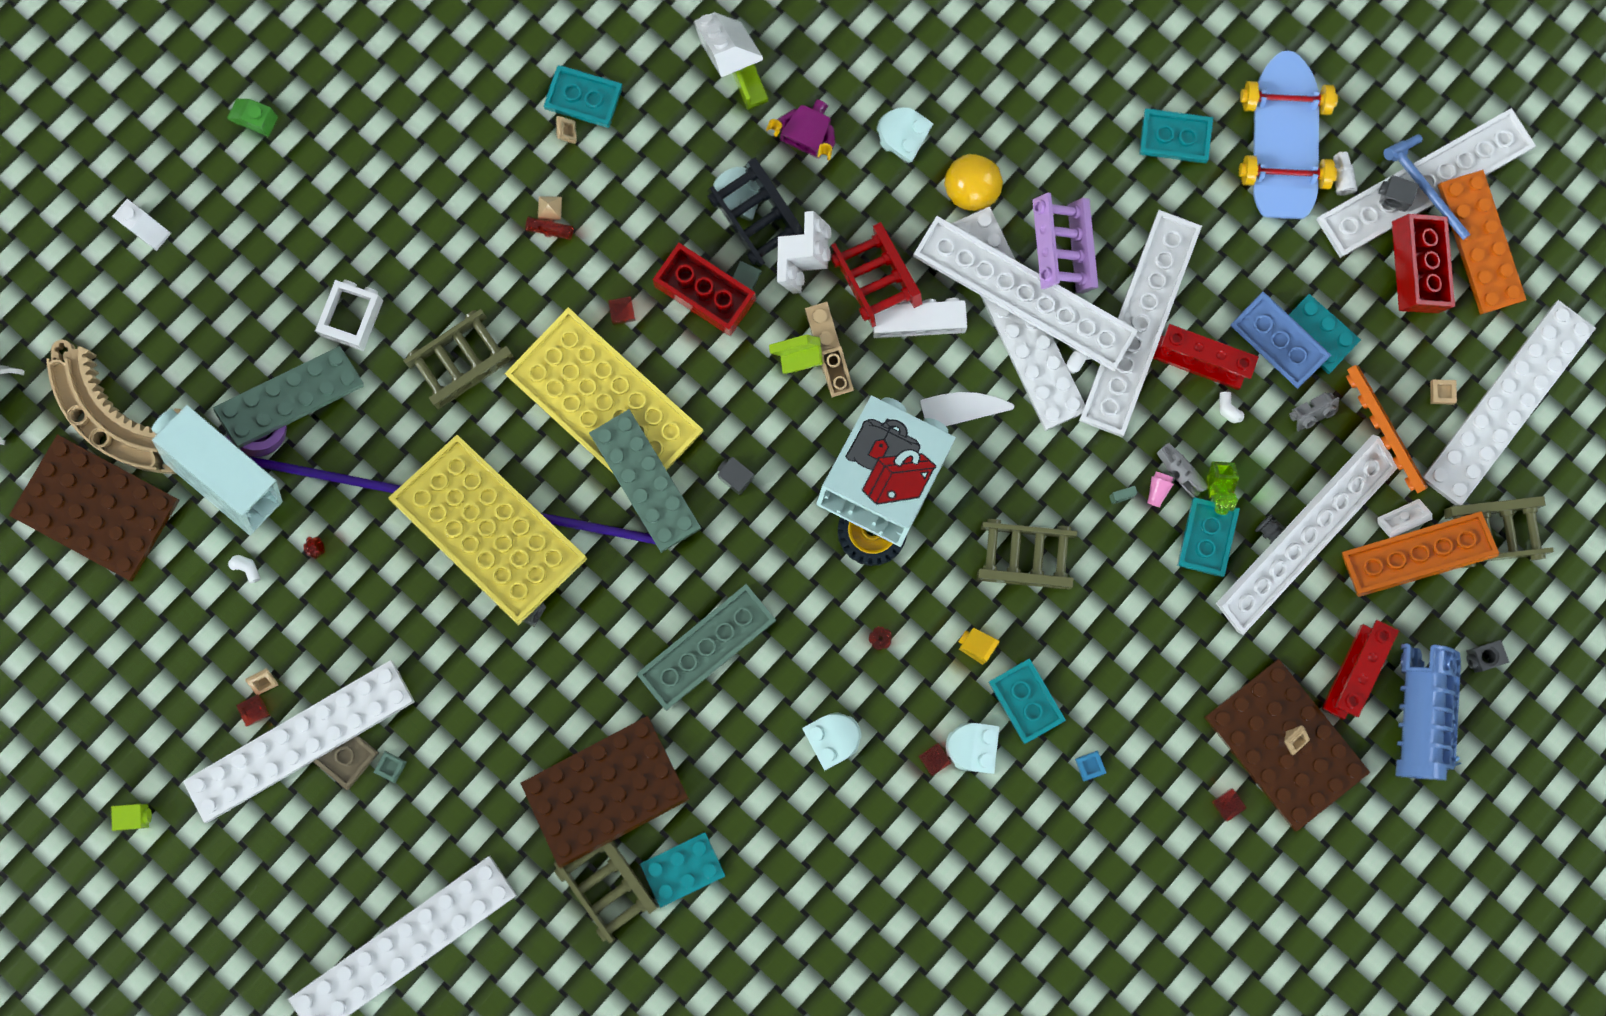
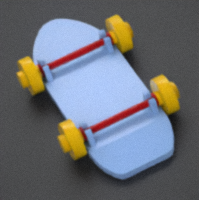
M1282 51L1268 63L1258 82L1247 81L1245 88L1241 90L1240 102L1243 103L1244 111H1254V155H1246L1244 157L1243 163H1240L1239 177H1242L1243 185L1253 186L1254 200L1263 217L1304 219L1315 204L1318 186L1320 189H1331L1333 181H1336L1337 168H1335L1333 159H1322L1319 165V113L1321 115H1331L1334 107L1337 106L1338 94L1335 93L1334 85H1323L1319 94L1315 78L1306 62L1295 52Z

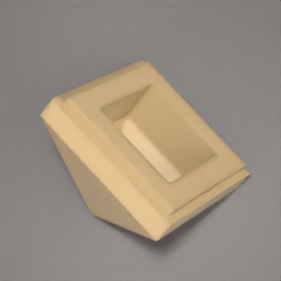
M557 116V139L577 143L576 122Z
M539 196L538 219L561 220L562 197Z
M267 668L245 679L257 696L278 686V682Z
M1302 725L1286 731L1284 740L1292 755H1295L1310 741Z

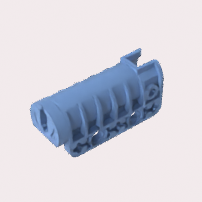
M1401 644V649L1403 650L1401 672L1405 674V686L1400 687V691L1404 692V704L1399 705V709L1403 710V723H1398V727L1402 728V741L1397 742V745L1401 746V760H1396V776L1446 781L1447 769H1454L1456 765L1461 655L1459 651L1450 647L1432 645L1430 648L1429 668H1424L1425 662L1422 661L1420 649L1413 648L1409 644Z

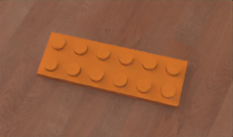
M1484 170L1437 184L1442 200L1471 234L1468 238L1462 240L1452 228L1480 315L1526 301Z
M1357 365L1347 369L1349 375L1346 378L1352 388H1358L1361 394L1358 396V399L1363 408L1370 409L1372 416L1369 418L1375 429L1382 430L1384 436L1381 439L1387 450L1392 449L1396 457L1393 458V461L1399 471L1404 469L1408 477L1404 480L1411 491L1416 490L1417 494L1428 488L1426 482L1362 370Z
M1482 511L1342 552V558L1358 597L1499 556V551Z

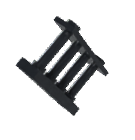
M753 158L745 165L747 167L745 174L718 192L714 186L710 187L707 197L714 207H719L748 250L746 255L750 262L760 267L765 264L762 257L778 246V237L802 235L804 230L757 159ZM749 181H756L760 187L758 189L759 192L730 211L723 199ZM769 200L773 206L771 212L743 230L736 218L761 201ZM776 219H781L786 226L784 231L756 249L749 237Z

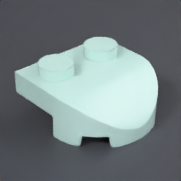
M903 107L891 110L881 117L877 126V132H879L881 140L880 145L887 152L891 150L910 163L913 161L933 123L911 108Z
M734 167L726 170L716 178L713 186L718 192L745 174L747 168ZM749 181L724 198L723 201L731 211L758 193L760 187L756 181ZM758 204L739 217L748 221L753 220Z
M835 712L802 728L824 770L851 757L858 750L861 730L858 723L851 716Z
M979 723L959 724L953 732L949 733L946 740V754L955 764L954 766L964 771L994 774L999 726Z

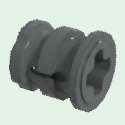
M1272 514L1268 515L1255 529L1256 532L1261 531L1263 533L1262 536L1270 540V544L1284 531V529L1279 527V522L1272 520Z

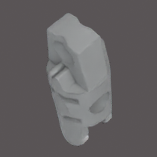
M1170 443L1163 446L1157 452L1167 470L1190 496L1197 498L1201 491L1203 492L1208 488L1207 483L1195 468Z

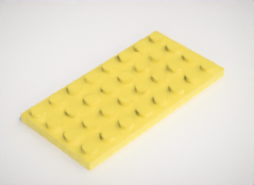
M569 307L505 373L516 386L610 472L612 470L589 432L630 409L666 470L672 466L704 431Z
M458 435L450 440L388 497L423 534L517 625L524 621L587 560V557Z

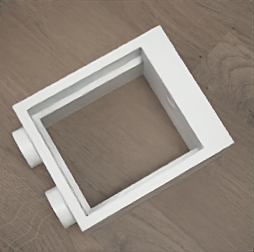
M335 280L315 331L321 337L364 351L383 299L378 295V291L372 288L365 287L363 290L357 288V284L351 281L344 280L340 282ZM342 291L370 300L357 335L329 326Z

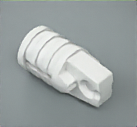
M1339 152L1333 157L1335 168H1337V178L1334 181L1336 194L1349 195L1357 191L1354 168L1350 162L1348 152Z

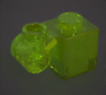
M1212 461L1206 479L1209 498H1213L1215 512L1220 515H1226L1229 511H1234L1238 502V498L1234 493L1239 480L1235 463Z

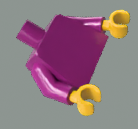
M818 99L815 101L812 109L801 105L798 109H793L778 119H771L766 128V131L774 130L775 137H778L780 133L782 142L820 159L821 154L827 155V160H830L836 143L834 128L830 125V118L824 115L828 105Z

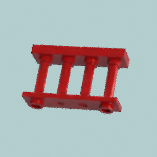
M881 222L873 225L874 235L871 236V239L841 253L836 243L831 244L833 252L831 254L832 263L835 268L839 266L861 306L859 311L863 320H868L872 328L876 326L874 314L902 301H910L914 308L922 305L921 292ZM874 247L881 248L883 253H881L880 257L852 270L849 269L845 262ZM883 265L891 266L893 271H891L890 275L860 288L855 278ZM892 283L901 284L903 289H901L900 293L869 306L864 297Z
M1171 324L1168 325L1165 336L1161 335L1153 356L1155 360L1236 390L1241 389L1244 378H1252L1259 358L1256 355Z
M1379 620L1375 621L1372 628L1364 624L1360 625L1325 699L1322 710L1342 720L1346 719L1348 713L1357 718L1360 716L1399 630Z

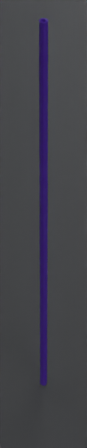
M248 456L261 468L388 493H394L401 486ZM541 513L553 525L655 544L648 533Z

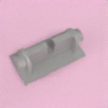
M1325 392L1311 400L1310 403L1314 406L1313 408L1306 402L1292 409L1289 415L1292 421L1297 420V431L1311 428L1316 422L1335 415L1339 408V397L1334 398L1331 392L1328 394Z

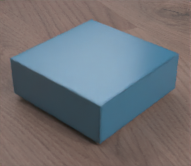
M1098 751L1075 759L1083 781L1106 774Z

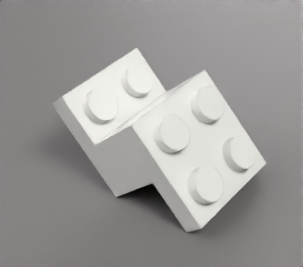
M814 211L805 212L804 234L778 237L777 282L793 294L802 293V286L805 281L802 271L828 269V261L831 259V251L828 247V239L831 238L830 225Z

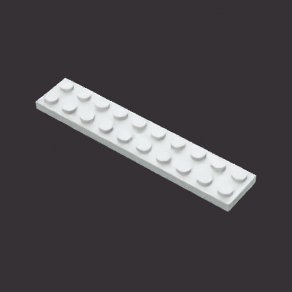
M1511 108L1413 164L1441 197L1437 184L1480 170H1484L1486 176L1532 150L1536 145ZM1405 169L1394 174L1397 177L1416 183ZM1381 181L1319 216L1316 220L1341 258L1391 230L1392 221L1407 214H1419L1434 204L1418 186L1413 204L1406 212L1379 203L1381 195L1378 194L1383 182Z
M990 207L951 223L1015 260ZM981 296L1044 430H1049L1080 416L1085 403L1053 337Z
M1158 210L1118 315L1119 320L1137 329L1138 332L1115 371L1100 364L1080 416V422L1120 437L1124 436L1199 236L1201 225Z
M938 216L934 219L913 254V257L1112 371L1116 370L1138 332L1137 329L1058 284L1047 289H1041L1039 273Z
M1559 300L1556 301L1422 476L1426 484L1455 506L1463 505L1596 327Z
M1373 434L1218 600L1217 606L1238 633L1244 635L1396 471L1397 466L1393 461V457L1379 436Z
M390 660L184 780L183 783L203 822L209 823L415 701L394 662Z
M488 856L288 1000L298 1016H350L512 900L517 894L492 857Z

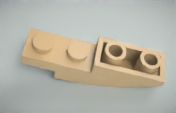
M828 302L804 308L811 329V335L820 337L823 360L821 367L831 397L854 391Z

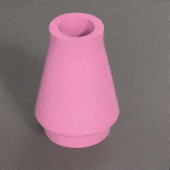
M1155 472L1154 477H1151L1148 504L1161 507L1162 502L1174 485L1172 483L1173 477Z

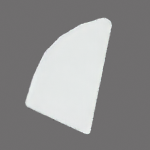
M970 392L942 394L920 400L924 418L938 420L945 426L1014 409V404L1000 398Z

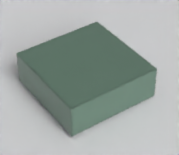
M740 261L733 278L753 291L761 270Z
M1135 486L1113 492L1109 496L1111 503L1116 504L1132 499L1137 495V490Z
M384 751L373 773L396 783L407 761Z

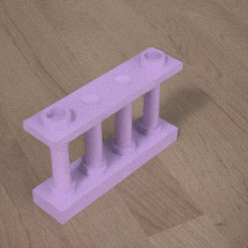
M1045 193L1032 199L1041 289L1057 285L1060 281L1075 282L1076 293L1083 294L1098 288L1090 199L1081 198L1067 204V206L1052 204L1051 193ZM1053 214L1069 216L1070 228L1054 226ZM1055 236L1071 238L1072 251L1057 249ZM1058 258L1073 260L1074 273L1059 271Z

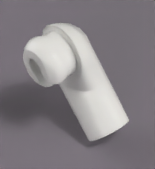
M1077 350L1074 351L1066 364L1070 374L1078 372L1085 361L1091 360V358Z
M1220 392V414L1232 423H1240L1244 419V413L1231 404V392Z
M235 555L229 560V568L231 570L244 571L249 583L261 580L252 559Z

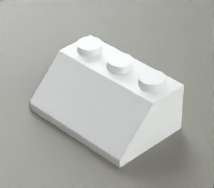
M715 12L703 15L694 21L701 44L721 77L763 60L761 53L741 22Z

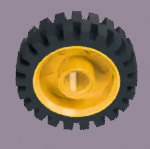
M841 517L838 523V538L844 552L852 560L867 566H878L891 561L900 553L906 542L905 538L902 546L899 547L877 535H868L865 529Z

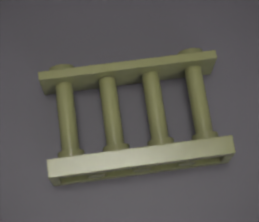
M481 309L471 311L465 316V320L421 349L412 350L408 353L407 358L403 360L410 369L416 366L433 390V395L429 399L438 410L515 359L507 346L504 348L498 347L482 323L487 317ZM473 327L491 351V356L484 361L479 360L463 337V334ZM454 340L472 365L471 370L465 374L459 372L443 348ZM436 353L452 377V382L445 387L439 384L424 362L425 359Z
M1544 496L1451 506L1443 510L1445 519H1457L1482 511L1490 532L1489 518L1492 517L1491 514L1499 513L1500 517H1503L1508 552L1499 553L1498 557L1481 562L1531 557V561L1546 559V554L1554 552L1553 547H1541L1536 513L1538 508L1546 506ZM1514 511H1523V514H1526L1532 550L1518 551L1512 516L1515 515ZM1476 563L1461 568L1475 567Z
M987 519V522L982 523L981 530L989 531L986 565L983 566V569L977 571L976 581L1067 590L1073 588L1074 578L1068 577L1066 573L1068 538L1074 539L1077 536V531H1071L1069 526H1057V529L1001 524V520ZM998 532L1012 533L1010 563L1007 571H999L995 566ZM1021 534L1035 535L1033 570H1030V574L1021 573V569H1019ZM1045 536L1059 537L1057 566L1053 576L1044 575V571H1042Z
M613 841L562 868H559L556 862L554 863L556 866L554 872L562 882L565 880L598 926L596 932L603 941L607 940L609 944L616 939L612 932L641 911L644 913L646 910L650 914L659 908ZM605 851L610 858L607 861L608 864L578 885L570 873L597 853ZM613 871L615 873L619 871L624 878L621 881L622 884L592 905L584 893ZM627 891L629 893L633 891L638 898L635 900L636 903L606 925L598 913Z

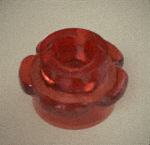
M307 537L306 543L303 546L307 556L317 559L325 552L324 544L319 537Z
M876 627L869 634V642L872 643L874 649H886L891 645L892 634L888 629ZM879 636L883 637L882 641L878 640Z

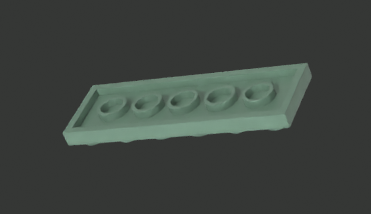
M338 346L213 407V411L234 445L239 449L362 388L364 383L342 348Z
M630 409L589 432L661 553L701 529Z
M745 584L636 673V675L667 711L776 622V619L749 586Z

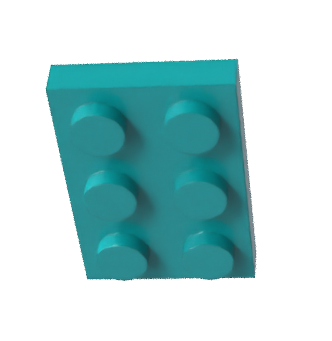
M557 65L544 103V109L609 128L623 85L622 83Z
M1145 108L1139 155L1207 164L1209 161L1213 117Z
M1310 294L1289 314L1331 354L1320 366L1327 374H1330L1361 341L1358 336Z
M1196 497L1192 498L1177 566L1224 577L1240 509Z
M1030 658L988 682L1023 744L1030 742L1066 721Z
M706 832L640 863L660 908L726 876Z

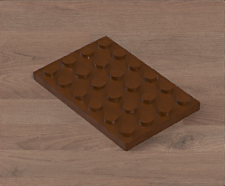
M57 434L9 516L121 577L133 581L180 500Z
M1280 659L1275 660L1204 716L1221 740L1296 832L1370 773ZM1302 725L1310 741L1295 755H1292L1284 742L1286 731Z
M648 716L520 783L559 868L572 863L690 800Z

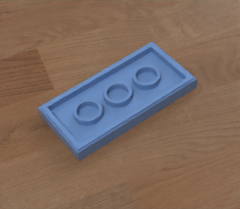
M1264 291L1230 325L1297 389L1331 356L1324 347Z

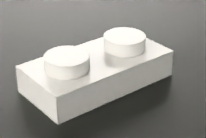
M1417 499L1378 517L1377 520L1382 530L1389 538H1392L1432 520V513L1420 499Z

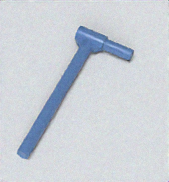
M1417 134L1386 148L1383 152L1384 157L1387 160L1399 161L1413 180L1419 184V187L1443 216L1448 217V223L1462 240L1468 238L1471 234L1407 157L1408 150L1422 142V136Z

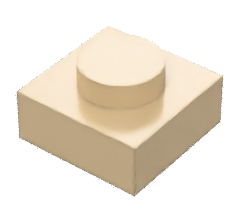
M1433 379L1430 381V403L1456 404V380Z

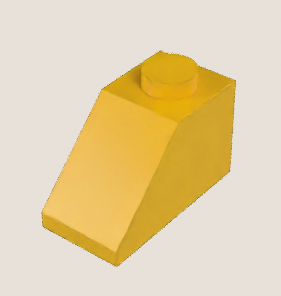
M973 628L970 632L965 630L958 642L962 644L959 650L983 665L987 662L1000 641Z

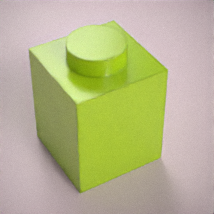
M148 804L111 806L112 831L149 828L152 812Z

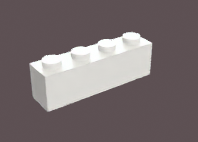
M948 298L946 302H936L935 299L923 300L922 305L916 308L912 306L910 301H902L900 304L874 314L876 326L873 327L874 338L965 333L967 329L965 300L959 301V298Z

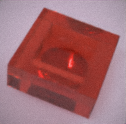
M631 296L608 301L613 325L636 321Z
M258 694L236 705L246 727L270 716L261 695Z
M939 743L918 756L931 776L952 763Z
M1230 788L1212 801L1225 822H1228L1246 809V806L1233 788Z

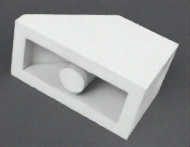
M128 199L124 201L112 216L156 251L171 234Z

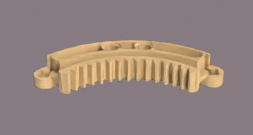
M61 339L54 342L51 347V359L47 358L50 384L61 411L78 434L102 453L126 465L155 473L177 474L166 464H163V460L152 441L157 435L152 431V428L137 424L119 412V409L113 406L111 401L107 400L109 398L108 395L102 393L104 388L99 386L101 380L96 378L99 373L93 369L97 366V363L92 361V359L96 358L97 355L84 347L76 349L73 344ZM66 347L68 352H64L63 355L60 354L59 350H63ZM84 412V419L78 422L79 415ZM106 435V442L100 445L101 437Z

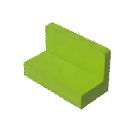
M754 64L732 73L747 110L768 102V97Z
M806 334L769 345L770 354L781 356L782 372L784 374L823 364L820 337Z

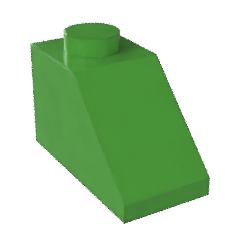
M236 99L227 119L269 137L278 116L271 107L252 99Z

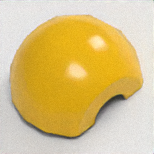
M967 154L952 163L945 175L944 185L947 195L954 205L963 210L977 211L985 209L996 202L1002 192L1003 180L999 167L993 161L983 156Z

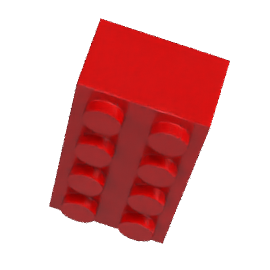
M1407 214L1392 221L1399 311L1440 313L1455 307L1448 217Z
M681 243L676 245L652 279L657 289L730 337L756 301V293Z

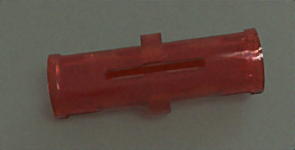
M528 217L525 224L526 231L545 234V237L551 238V236L571 240L573 236V226L555 223L551 219L545 221Z

